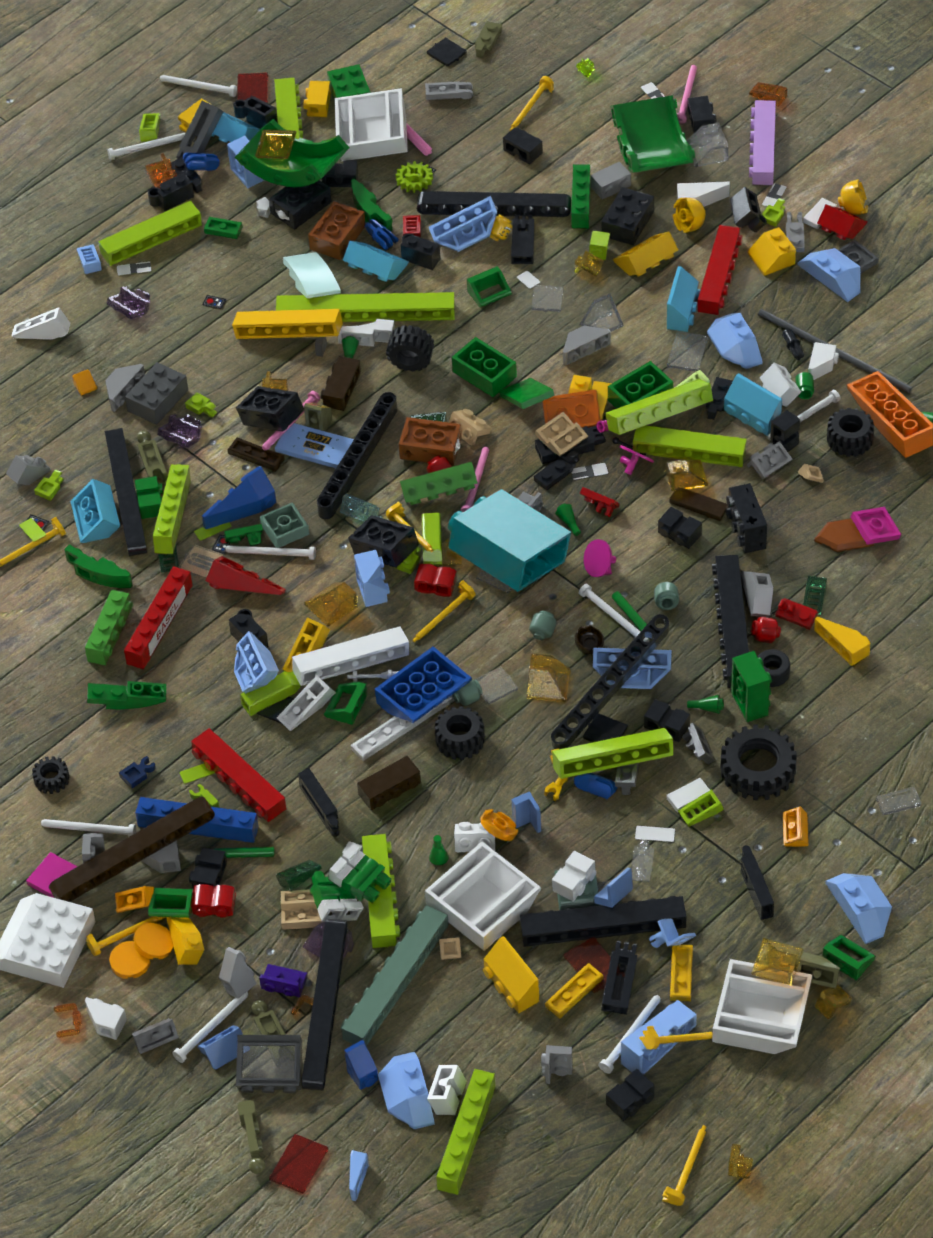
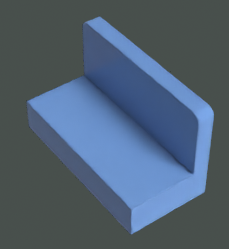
M527 792L511 799L512 820L515 822L516 828L531 822L536 832H541L540 808L531 793Z
M626 868L594 896L595 904L612 908L632 891V869Z
M233 1025L198 1045L201 1053L207 1056L213 1069L216 1070L237 1058V1035H243L239 1027ZM244 1046L243 1054L250 1050L249 1046Z

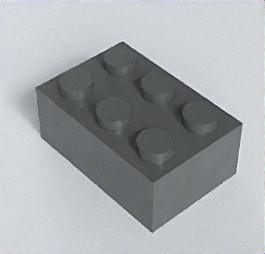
M156 362L125 396L127 411L157 425L188 391L186 375Z

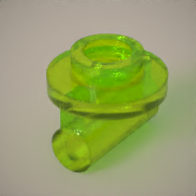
M582 58L581 62L577 63L576 68L585 77H589L591 72L595 70L593 67L595 64L589 58L586 60Z

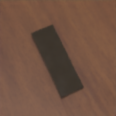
M238 437L227 449L230 455L274 472L277 471L285 460L284 455L269 449L263 450L261 446Z
M677 486L669 499L671 504L721 521L726 513V508H728L726 503Z

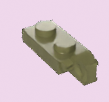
M486 21L475 42L476 57L482 58L486 50H492L502 31V24Z

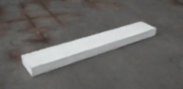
M453 696L448 697L414 723L394 716L353 743L351 750L362 761L366 760L455 701Z

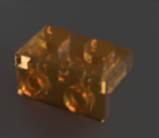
M164 153L160 154L161 161L145 165L153 187L159 189L161 183L177 176L175 170L171 169L170 159H166Z

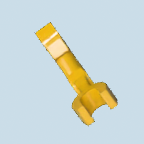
M558 776L555 782L545 787L544 795L547 796L549 792H554L553 801L558 800L562 785L568 781V777L560 779Z

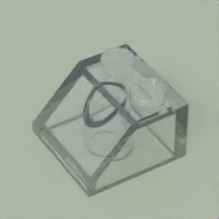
M719 122L701 126L686 141L691 145V149L693 148L695 151V159H693L695 167L728 161L729 145Z

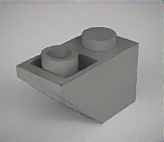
M16 455L6 474L17 484L30 485L50 472L51 468L45 464L46 461L41 457L32 458L28 455Z
M177 840L143 859L142 862L159 873L181 871Z
M228 947L225 951L219 979L227 994L240 998L257 983L253 977L254 972L245 962V955L240 950Z

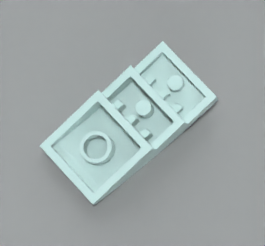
M317 252L283 257V264L289 268V275L295 280L296 289L306 298L341 293L334 275Z

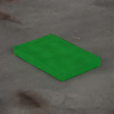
M532 378L499 391L500 397L522 409L555 395L553 389Z

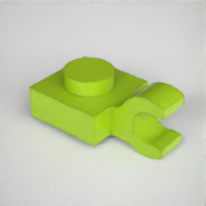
M779 198L774 206H767L762 213L767 220V224L774 227L778 225L784 216L785 206L783 204L785 200Z
M197 392L185 402V407L198 415L204 412L209 417H214L217 414V411L213 410L216 405L210 399Z
M55 470L49 479L44 477L34 489L35 495L51 501L61 488L60 484L64 480V478L60 477L62 472Z
M417 547L395 569L411 574L420 561L418 554L421 548Z
M201 784L197 785L200 792L194 793L192 790H189L190 797L193 800L198 797H205L211 807L220 808L219 801L207 789L205 790Z

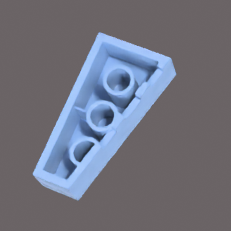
M679 1000L668 1005L665 1010L621 1041V1064L631 1072L638 1069L644 1075L678 1042L659 1044L657 1049L649 1050L639 1039L640 1036H644L643 1031L647 1030L648 1026H654L659 1037L688 1034L696 1026L697 1014Z

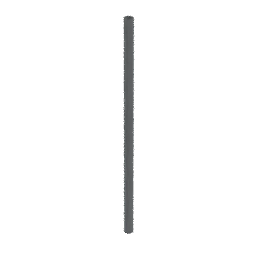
M760 309L758 313L759 316L784 329H792L795 335L813 344L815 342L828 344L763 309ZM836 348L839 358L870 374L879 371L893 386L906 393L911 392V386Z

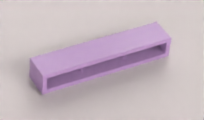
M755 100V107H751V118H754L751 119V129H754V131H751L750 141H754V143H750V153H753V155H750L749 165H753V167H749V177L752 178V185H773L776 101Z

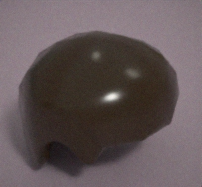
M592 625L587 627L581 626L575 634V645L580 652L593 654V648L603 647L604 636L599 629Z

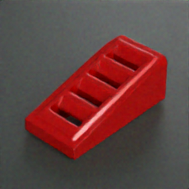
M420 215L403 216V236L410 233L421 238Z

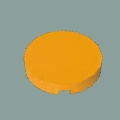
M493 809L485 810L480 818L483 827L498 839L512 841L518 834V829H515V822L502 812L494 813Z
M145 923L139 926L133 937L135 949L147 959H164L169 956L174 947L170 931L157 923Z
M126 941L117 945L112 950L109 958L112 971L123 979L140 977L146 973L151 963L150 959L140 955L135 949L134 941Z

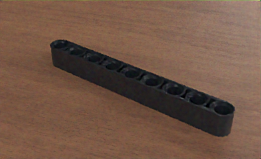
M422 191L418 194L416 208L420 214L453 215L491 196L497 209L496 216L500 214L502 216L567 217L571 213L572 199L567 194Z
M385 392L380 396L319 495L317 508L320 518L330 519L335 515L397 413V400L394 393Z
M123 428L107 430L104 432L129 557L146 554L147 547Z
M658 614L651 619L553 730L551 742L554 749L568 748L669 633V620L665 615ZM657 624H664L665 627H664V628H657L656 625H657ZM645 638H651L653 641L648 643L644 642L643 640ZM639 652L640 655L634 657L631 655V653ZM620 666H626L628 669L625 671H621L618 668ZM608 680L615 681V684L608 685L606 684V682ZM596 694H601L603 697L601 699H595L593 696ZM584 708H588L590 712L584 714L581 712V710ZM570 723L578 724L575 728H570L568 725ZM563 737L565 738V740L563 742H557L556 738Z
M325 920L302 1075V1089L324 1091L347 935L346 920Z

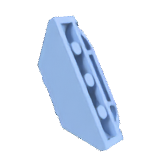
M489 196L429 226L432 238L435 243L459 252L490 237L497 209L492 197Z
M836 248L810 253L798 262V266L846 302H849L860 293V266Z
M732 313L715 319L707 330V334L722 358L741 365L745 369L763 364L756 337L741 313Z
M248 631L236 645V651L238 652L235 657L234 666L235 676L244 693L267 685L279 672L271 652Z
M593 648V668L602 676L625 649ZM653 650L621 688L652 689L671 670L672 650ZM633 652L631 653V655L637 657L640 655V653ZM620 666L618 669L621 671H625L628 668L626 666ZM608 680L607 683L613 685L615 681Z
M843 873L826 880V885L865 944L884 937L892 906L872 876Z
M411 1052L394 1056L378 1074L388 1113L408 1124L413 1129L435 1125L432 1108L427 1100L428 1090L416 1053Z

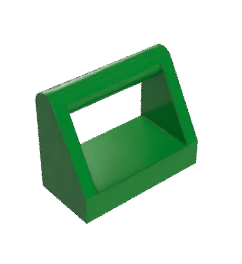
M498 266L467 279V292L480 308L512 294ZM497 284L503 289V291L481 299L478 293Z
M361 682L339 684L335 690L336 693L332 696L324 712V716L353 725L367 697L366 684ZM343 692L352 695L346 708L335 709Z
M154 888L149 903L148 916L189 918L192 913L193 889ZM157 907H163V908H185V910H183V909H157Z
M839 935L828 942L823 948V957L838 966L841 972L856 981L876 958L874 954L843 935ZM842 944L864 959L858 962L837 948Z

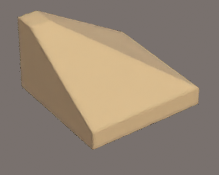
M804 464L798 471V474L808 480L824 482L819 467Z
M460 937L439 939L441 960L462 958Z

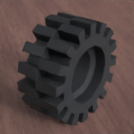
M52 756L50 760L49 757H45V761L40 759V764L36 763L34 765L35 768L32 769L36 788L40 792L43 790L45 794L48 791L50 794H53L55 790L59 793L60 788L64 790L65 785H68V780H70L65 761H62L59 757L56 760L55 756ZM49 772L58 773L54 778H44V775Z

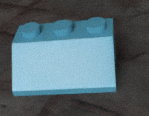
M223 112L211 136L217 135L219 140L226 143L246 136L250 141L260 129Z
M349 241L343 261L348 262L349 267L354 269L362 268L363 273L368 275L376 274L378 275L377 279L385 282L387 280H395L409 263L405 259L372 245L357 241Z
M681 266L677 267L667 302V329L688 332L689 326L693 325L694 322L693 312H697L698 302L696 301L701 289H699V281Z
M738 373L724 398V411L768 436L771 433V421L782 412V398Z
M92 479L70 501L81 543L109 538L120 527L110 485Z

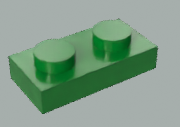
M209 217L204 227V233L238 239L243 226L242 222Z

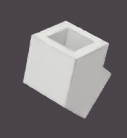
M264 197L256 201L258 216L268 218L270 215L269 200Z

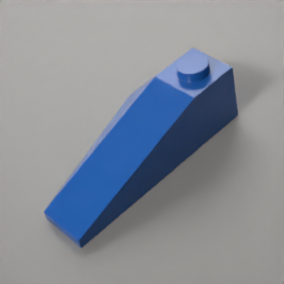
M261 466L240 479L242 483L235 489L231 488L226 498L218 500L202 515L205 529L261 513L276 503L275 490Z

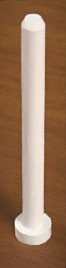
M166 75L160 76L162 82L228 93L230 97H235L237 94L236 85L227 87Z
M185 133L116 150L109 148L107 149L108 156L111 161L115 160L116 156L181 141Z
M836 390L830 391L828 397L798 415L800 423L830 403L840 401L839 393Z
M226 546L227 553L309 557V560H315L316 557L315 547L292 549Z
M584 584L580 588L579 594L582 597H588L636 638L640 631L592 592L590 585ZM645 638V639L643 640L644 642H648V643H649V639H648V638Z
M48 819L41 821V826L48 828L128 835V837L136 833L135 824L124 827Z
M248 992L240 998L235 997L181 1049L176 1048L172 1052L175 1059L183 1063L187 1059L186 1055L248 997Z
M653 996L608 1058L601 1060L599 1068L603 1072L610 1074L613 1071V1064L621 1055V1041L644 1024L659 1004L660 996Z

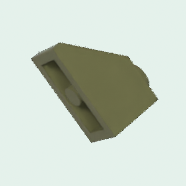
M305 403L306 426L326 431L332 421L331 408L317 403Z
M802 952L798 959L796 972L811 974V983L836 989L840 968L822 956Z

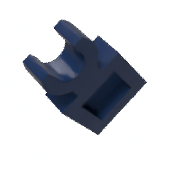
M146 756L141 759L139 765L133 762L120 771L119 776L132 789L147 779V773H151L156 769L155 763L146 765L150 762L149 757Z

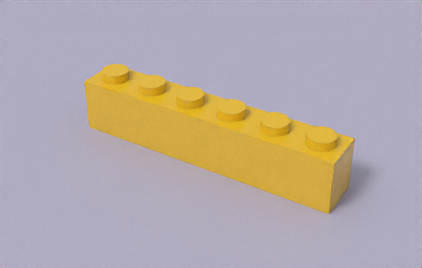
M340 309L246 311L236 313L232 326L236 339L339 336L343 321Z

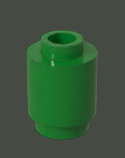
M808 372L799 373L795 377V383L801 391L798 396L801 399H809L814 393L813 375Z

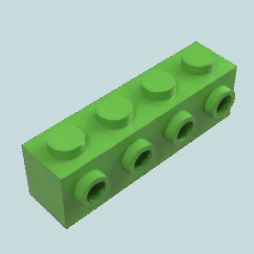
M468 462L402 480L400 484L405 502H410L411 506L421 503L420 499L428 497L429 501L439 498L438 494L446 493V496L457 493L456 489L464 488V491L475 488L474 484H478L473 464Z
M111 590L85 646L88 662L106 666L133 607L129 593Z

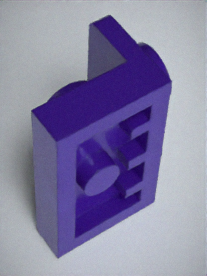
M268 964L264 975L261 974L259 980L261 989L268 992H278L290 997H300L308 976L307 972Z

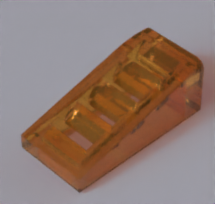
M758 82L749 92V95L764 101H776V106L779 107L787 97V88Z

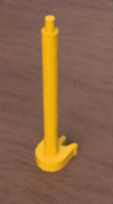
M542 76L539 81L538 90L513 122L510 131L518 127L544 90L548 89L552 93L554 83L550 77Z
M399 501L387 509L386 517L390 521H397L400 524L410 526L402 518L406 516L403 513L405 509ZM415 530L419 544L432 553L434 551L432 546Z
M57 517L51 519L53 530L37 541H32L0 559V567L57 534L60 537L66 535Z
M462 580L458 586L461 595L419 631L412 641L415 643L417 640H421L466 598L472 600L476 596L473 588Z
M150 917L99 942H96L91 933L86 936V944L91 953L97 956L101 954V948L135 933L139 926L145 923H156L166 917Z
M648 1026L647 1030L643 1031L644 1036L639 1037L644 1046L652 1050L657 1049L659 1044L712 1039L713 1033L703 1032L659 1037L654 1026Z
M705 1125L698 1131L676 1189L667 1186L662 1195L663 1202L676 1206L683 1205L685 1196L682 1192L705 1137Z

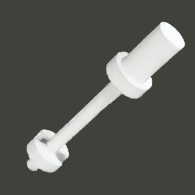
M388 670L381 674L357 675V671H353V675H347V679H353V682H357V678L389 679L398 671Z

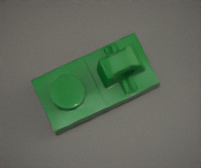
M262 524L226 530L224 532L225 542L230 541L231 544L241 542V539L247 537L250 546L260 545L263 532Z

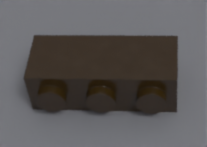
M339 356L337 362L332 366L331 376L327 377L325 389L323 388L321 391L323 405L331 409L345 411L361 373L360 360Z
M405 756L358 782V795L370 810L381 807L387 801L399 797L409 789L417 787L421 783L420 770L408 756Z

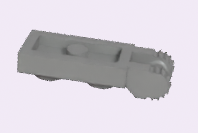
M470 82L425 83L426 100L470 99L473 97V85Z
M787 212L786 237L795 247L796 252H804L802 212L797 214L798 222H791L792 214Z

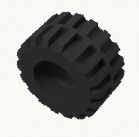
M411 325L395 328L391 332L386 350L388 361H391L393 366L396 365L397 368L404 369V371L415 372L416 370L421 371L422 368H427V365L430 364L434 348L432 336L427 334V331Z
M847 408L846 410L840 409L839 412H834L833 416H830L827 427V442L832 451L839 452L838 454L841 456L844 454L846 457H850V455L856 457L858 454L862 455L870 449V446L873 444L874 421L869 414H866L863 410L859 411L857 408Z
M461 706L458 709L452 707L450 711L445 710L444 715L440 714L435 722L436 746L439 747V751L444 753V756L447 758L451 756L454 760L456 758L464 760L465 757L469 759L472 758V754L477 755L479 750H482L483 743L485 742L482 717L478 716L476 711L472 712L471 708L464 709ZM458 731L467 732V733L464 734V735H454V734H453L454 732H458Z

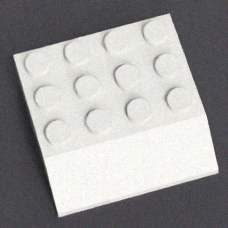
M402 88L335 98L336 136L339 135L350 147L340 158V162L343 160H356L408 152L406 112Z
M481 842L425 890L426 905L447 914L448 922L485 951L520 920V915L528 913L541 887L488 845Z
M38 893L21 899L0 939V970L64 988L86 943V936L91 933L96 922L93 908Z
M730 959L713 1026L712 1042L771 1054L795 1048L812 975Z

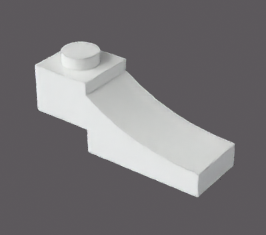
M376 319V322L365 325L342 326L338 341L342 344L343 338L353 336L359 341L361 346L374 347L375 342L388 343L391 332L395 330L394 320Z

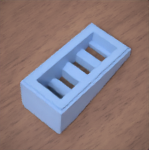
M94 244L77 248L85 274L102 270Z
M354 1150L350 1154L349 1190L351 1200L356 1201L369 1167L367 1153Z

